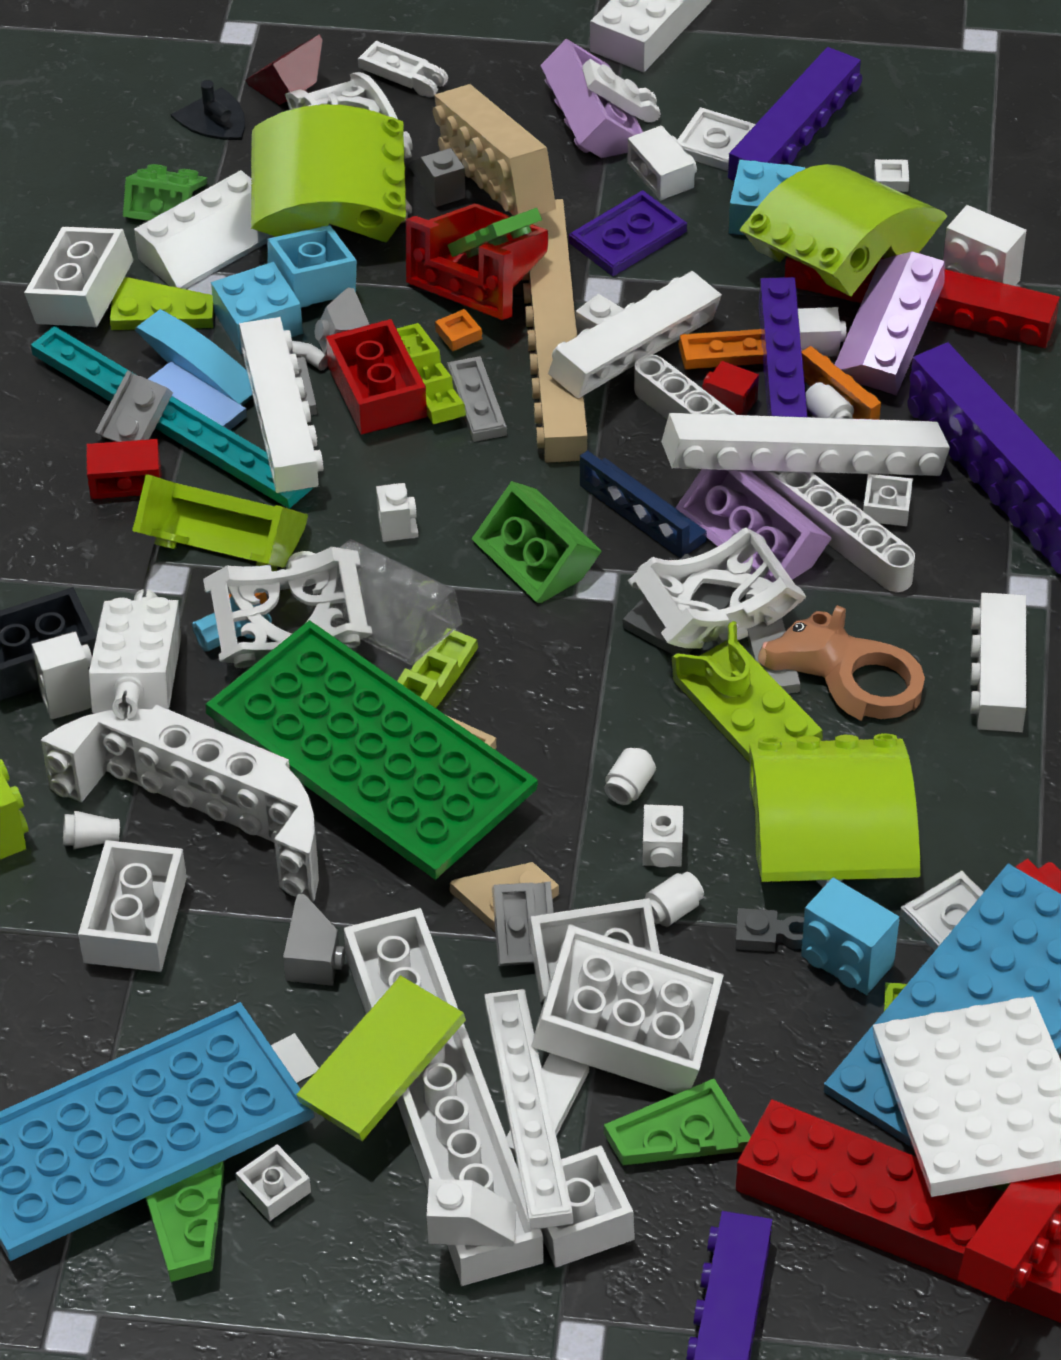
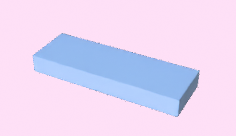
M172 361L148 378V380L169 388L173 392V397L229 430L247 417L245 407Z

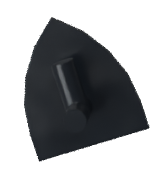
M211 80L201 82V99L171 114V117L191 132L205 137L222 140H242L245 130L244 112L240 103L222 87L214 91V84Z

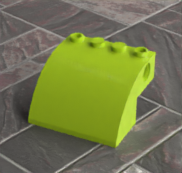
M321 104L282 112L266 119L252 130L251 229L278 237L332 224L387 243L400 223L406 219L403 121L360 107Z
M825 164L799 171L780 183L759 204L740 228V232L746 235L758 252L778 262H781L785 256L815 269L828 286L852 296L881 257L885 259L911 251L919 253L947 218V215L935 207L848 168Z
M877 734L874 736V739L858 740V737L854 735H839L833 741H820V738L816 736H801L797 738L796 742H781V739L777 737H763L758 740V743H749L750 791L755 807L756 859L762 882L831 880L832 878L841 880L920 877V847L915 788L910 759L903 739H897V736L893 734Z

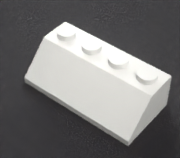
M241 170L134 229L138 259L169 286L182 289L194 285L268 243L269 238L275 237L251 229V178Z

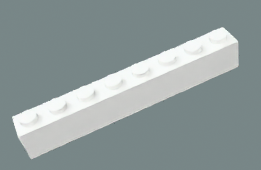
M669 413L661 441L672 468L933 476L941 475L950 449L938 422L687 413Z

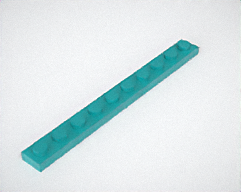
M55 326L31 344L33 356L110 402L127 372L126 368ZM171 396L155 427L158 431L288 509L313 489L311 487L276 493L266 451Z

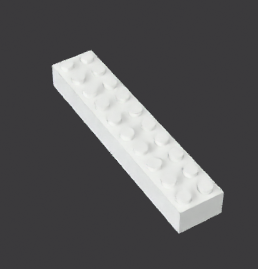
M421 908L344 928L346 958L366 1014L400 975L458 1009ZM463 1023L397 1100L427 1189H429V1179L473 1180L516 1204L515 1247L447 1245L461 1286L543 1263V1235L540 1228L530 1229L519 1171Z

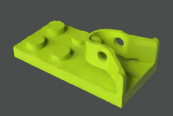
M735 621L730 622L727 626L728 639L702 655L694 656L677 653L672 656L673 681L749 763V743H758V740L763 737H777L781 739V742H796L797 738L801 736H816L820 738V741L823 740V730L737 641V623Z

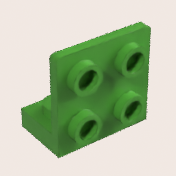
M149 164L145 169H138L136 173L126 177L123 217L149 221L191 198L193 191L207 184V177L198 176V171L191 169H179L178 173L169 172L166 166Z

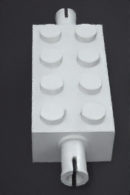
M142 589L135 594L134 601L128 598L104 601L89 670L92 713L113 710V713L118 718L124 719L125 709H128L127 719L135 716L137 709H153L155 705H159L169 710L181 642L178 600L157 597L149 589H147L146 597H143L144 590Z

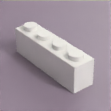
M981 593L980 606L972 608L971 629L978 630V635H972L971 657H978V663H972L971 685H977V691L971 692L970 714H977V729L1023 732L1026 712V595Z

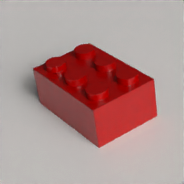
M392 319L326 336L328 367L361 435L427 417L426 386Z

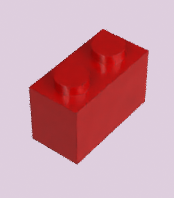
M158 439L87 444V478L91 499L141 496L146 474L161 478Z

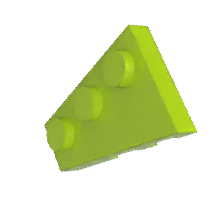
M124 277L112 299L111 330H134L160 309L192 328H213L214 307L213 298L210 294Z

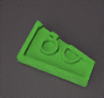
M534 208L493 223L447 246L452 257L465 253L468 259L479 255V246L490 243L496 246L509 241L507 238L509 234H511L512 239L532 232L530 225L541 221L542 218L538 208Z
M711 1079L604 1124V1135L622 1165L744 1151L751 1138L715 1079Z
M223 1161L145 1197L170 1282L213 1270L224 1177Z

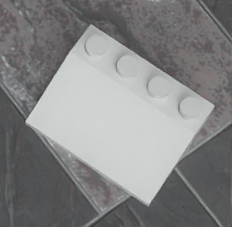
M569 925L531 1047L678 1094L692 1088L699 1072L723 974Z

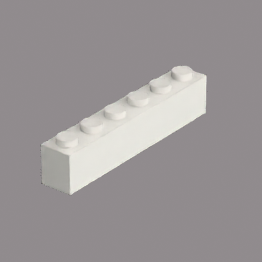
M693 271L681 278L676 277L667 286L658 291H651L646 298L637 303H630L618 314L607 316L600 324L590 330H583L576 338L569 342L560 343L552 353L551 357L553 360L548 374L576 398H580L635 366V362L639 357L655 354L679 340L680 335L689 334L713 320L722 294Z
M280 317L239 323L241 349L276 493L318 487V472L324 470L321 451L314 450L313 448L317 446L314 425H307V422H311L308 401H301V398H305L302 377H295V374H299L296 353L289 354V351H293L290 330H283Z

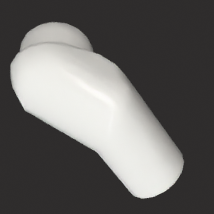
M292 341L293 351H289V354L296 353V356L300 358L305 357L306 362L321 371L327 368V355H324L323 351L309 343Z

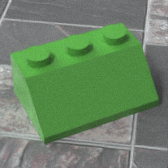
M513 481L510 482L472 537V540L537 603H543L581 581L602 552L537 489Z

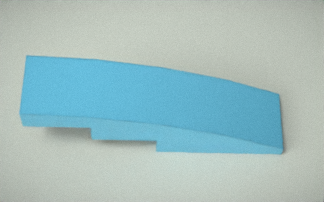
M160 309L136 327L135 331L168 363L172 361L242 406L253 399L247 370L211 340L186 323Z

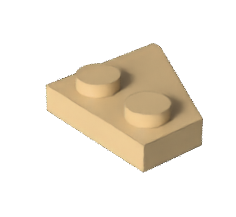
M530 862L454 879L450 882V892L495 932L492 897L493 885L544 883L551 881L552 899L559 895V885L537 865Z

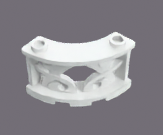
M361 72L350 74L351 81L307 93L304 90H296L285 94L290 110L321 104L347 105L368 109L398 119L380 87L369 75ZM404 131V159L412 157L410 150H412L413 146L409 133Z
M743 528L722 545L695 557L682 560H663L652 557L643 563L628 580L632 588L643 592L666 628L661 634L667 643L683 648H702L704 642L716 640L721 644L728 639L727 626L732 621L737 623V640L748 636L747 629L762 622H765L767 626L773 624L806 598L801 588L794 584L768 547L764 537L748 528ZM758 552L764 562L753 574H750L753 555ZM768 570L776 578L775 582L763 578ZM702 583L737 588L731 596L729 607L719 610L707 603L691 599ZM746 595V600L740 603L739 601Z
M330 547L317 554L290 561L292 567L290 569H281L274 572L271 570V565L253 567L227 565L204 578L205 592L211 593L221 645L222 652L218 654L219 661L234 663L236 668L251 667L292 634L276 627L262 616L269 613L276 606L280 597V590L289 588L297 600L306 605L316 606L307 622L309 620L350 649L359 646L361 639L373 633L371 626H367L356 567L361 565L358 551ZM340 574L344 592L335 593L337 578ZM315 583L316 587L313 589V594L321 593V595L306 594L303 592V587L307 584ZM265 592L268 594L269 599L265 603L253 607V605L260 604V599L254 596L255 593ZM229 594L232 595L240 610L232 612ZM346 602L350 623H345L336 628L332 627L331 622L335 618H343V614L337 608H330L331 604ZM248 620L250 623L242 627L241 636L246 634L253 635L255 641L253 643H237L234 622ZM267 637L275 642L267 643Z

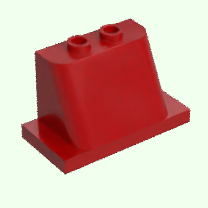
M476 203L430 220L413 216L406 219V282L498 319H507L512 317L513 288L547 253L548 230L532 224L530 225L532 232L512 239L511 234L507 235L509 241L496 246L490 243L479 246V255L467 259L465 253L452 257L447 245L511 216Z

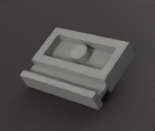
M127 370L95 432L113 442L149 439L173 392L165 386L137 376Z
M551 881L544 883L493 885L492 897L498 966L534 964L527 923L531 916L553 913Z

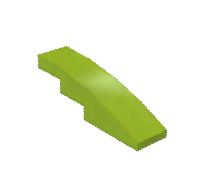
M416 323L397 328L426 386L427 416L431 422L436 424L466 416L465 404L453 389L452 376L441 363L440 351L421 325Z
M444 626L431 649L425 647L412 669L405 668L397 681L436 708L478 649L477 639Z

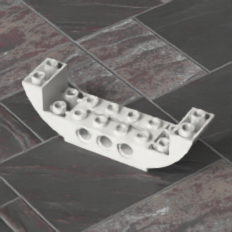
M155 705L153 709H137L135 716L127 719L128 709H125L124 719L118 718L113 713V710L84 716L62 725L41 739L49 788L59 796L70 797L82 803L105 772H110L118 779L129 780L151 793L162 794L184 807L195 808L217 821L228 822L250 835H258L274 842L279 887L292 896L305 894L312 902L315 900L319 876L314 813L308 794L299 779L289 769V759L159 705Z

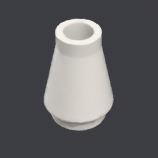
M74 811V814H64V845H73V849L103 844L105 840L119 842V819H110L79 811Z

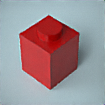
M721 361L713 372H709L706 375L702 389L736 415H747L758 400L759 374Z

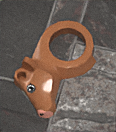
M838 605L833 615H830L828 612L816 611L808 619L796 621L781 637L764 642L759 651L758 661L764 667L771 670L790 669L824 677L837 705L847 714L862 721L864 716L878 719L900 717L911 710L915 711L920 704L925 680L921 665L906 650L890 644L848 635L844 629L846 608ZM877 664L886 666L900 674L905 680L907 689L896 696L880 697L871 695L858 686L852 674L856 669L865 665Z

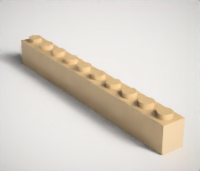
M563 199L555 200L556 210L540 214L542 220L533 224L548 230V250L545 256L522 278V281L529 280V283H523L524 304L531 303V306L525 307L526 327H533V330H527L528 351L535 350V354H530V374H537V378H532L533 399H539V402L534 403L535 424L541 423L542 427H536L537 449L544 448L545 463L580 461V455L587 451V428L583 396L576 398L548 374L553 360L551 356L554 349L560 343H567L577 337Z

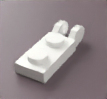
M375 41L358 58V68L409 88L413 87L419 95H425L429 98L438 92L437 86H444L448 81V75L441 67L438 68V66L428 63L425 59L379 41Z
M591 59L582 66L588 89L630 115L644 120V122L652 123L658 120L661 113L656 105L657 99L655 94L649 89H638L631 80L622 79L607 65H600Z

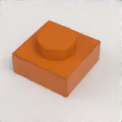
M465 309L435 321L436 332L452 351L482 339L481 327Z

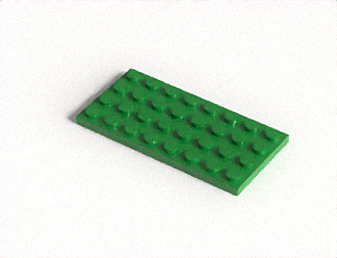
M310 620L206 703V714L241 740L289 759L290 771L302 784L435 880L537 790L538 779Z

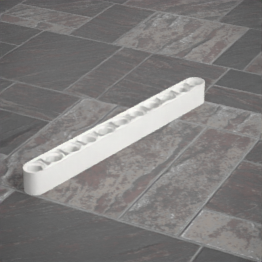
M647 354L636 360L634 370L635 394L664 418L668 419L669 413L736 415L663 358ZM751 470L832 538L828 545L885 589L893 592H903L912 585L915 553L911 547L814 473Z

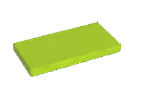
M400 975L296 1094L298 1101L363 1141L466 1021L464 1012Z

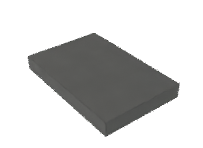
M685 554L680 560L688 559L692 556ZM702 583L691 600L707 603L719 610L729 607L731 596L737 588ZM645 596L623 618L624 629L672 655L677 653L688 655L694 649L678 647L667 643L661 634L666 627Z

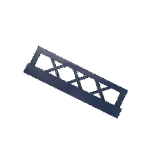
M588 450L580 455V486L681 559L685 554L691 553L707 541V531L608 459L600 460Z

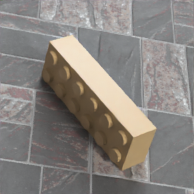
M471 84L434 95L436 107H433V116L436 124L440 127L441 137L438 138L439 149L443 151L452 148L464 166L465 174L468 178L474 180L480 189H484L493 200L500 203L504 210L509 211L513 216L534 208H538L540 214L556 210L548 151L544 144Z

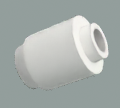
M819 382L812 385L806 391L807 412L813 418H853V406L831 385H824Z
M640 748L625 749L605 778L606 785L604 786V791L606 795L621 805H628L631 801L638 799L656 771L651 755Z
M690 872L676 873L646 893L645 899L650 898L654 923H660L668 927L698 907L699 901L704 897V891L698 879Z

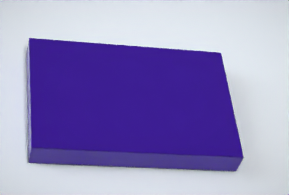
M642 190L569 234V244L613 277L686 233L687 222Z

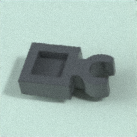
M738 908L735 949L775 952L776 943H783L784 946L790 949H802L803 935L791 932H803L804 918L790 916L785 920H777V911Z

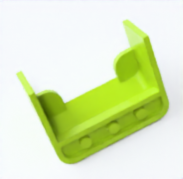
M146 474L132 531L156 537L154 542L156 545L175 549L178 542L257 561L256 566L271 565V570L274 572L277 571L278 567H286L305 530L308 515L282 506L258 503L174 483Z

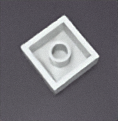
M868 474L863 512L878 523L907 526L913 479Z
M278 1144L236 1172L237 1187L269 1221L311 1193L310 1178Z

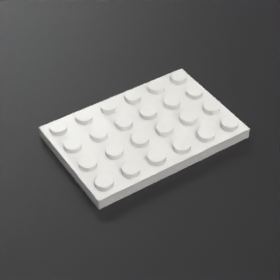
M1033 996L1014 998L1009 1001L987 1005H974L969 1008L942 1013L935 1012L914 1018L896 1019L873 1025L874 1040L931 1197L1061 1174V1060Z

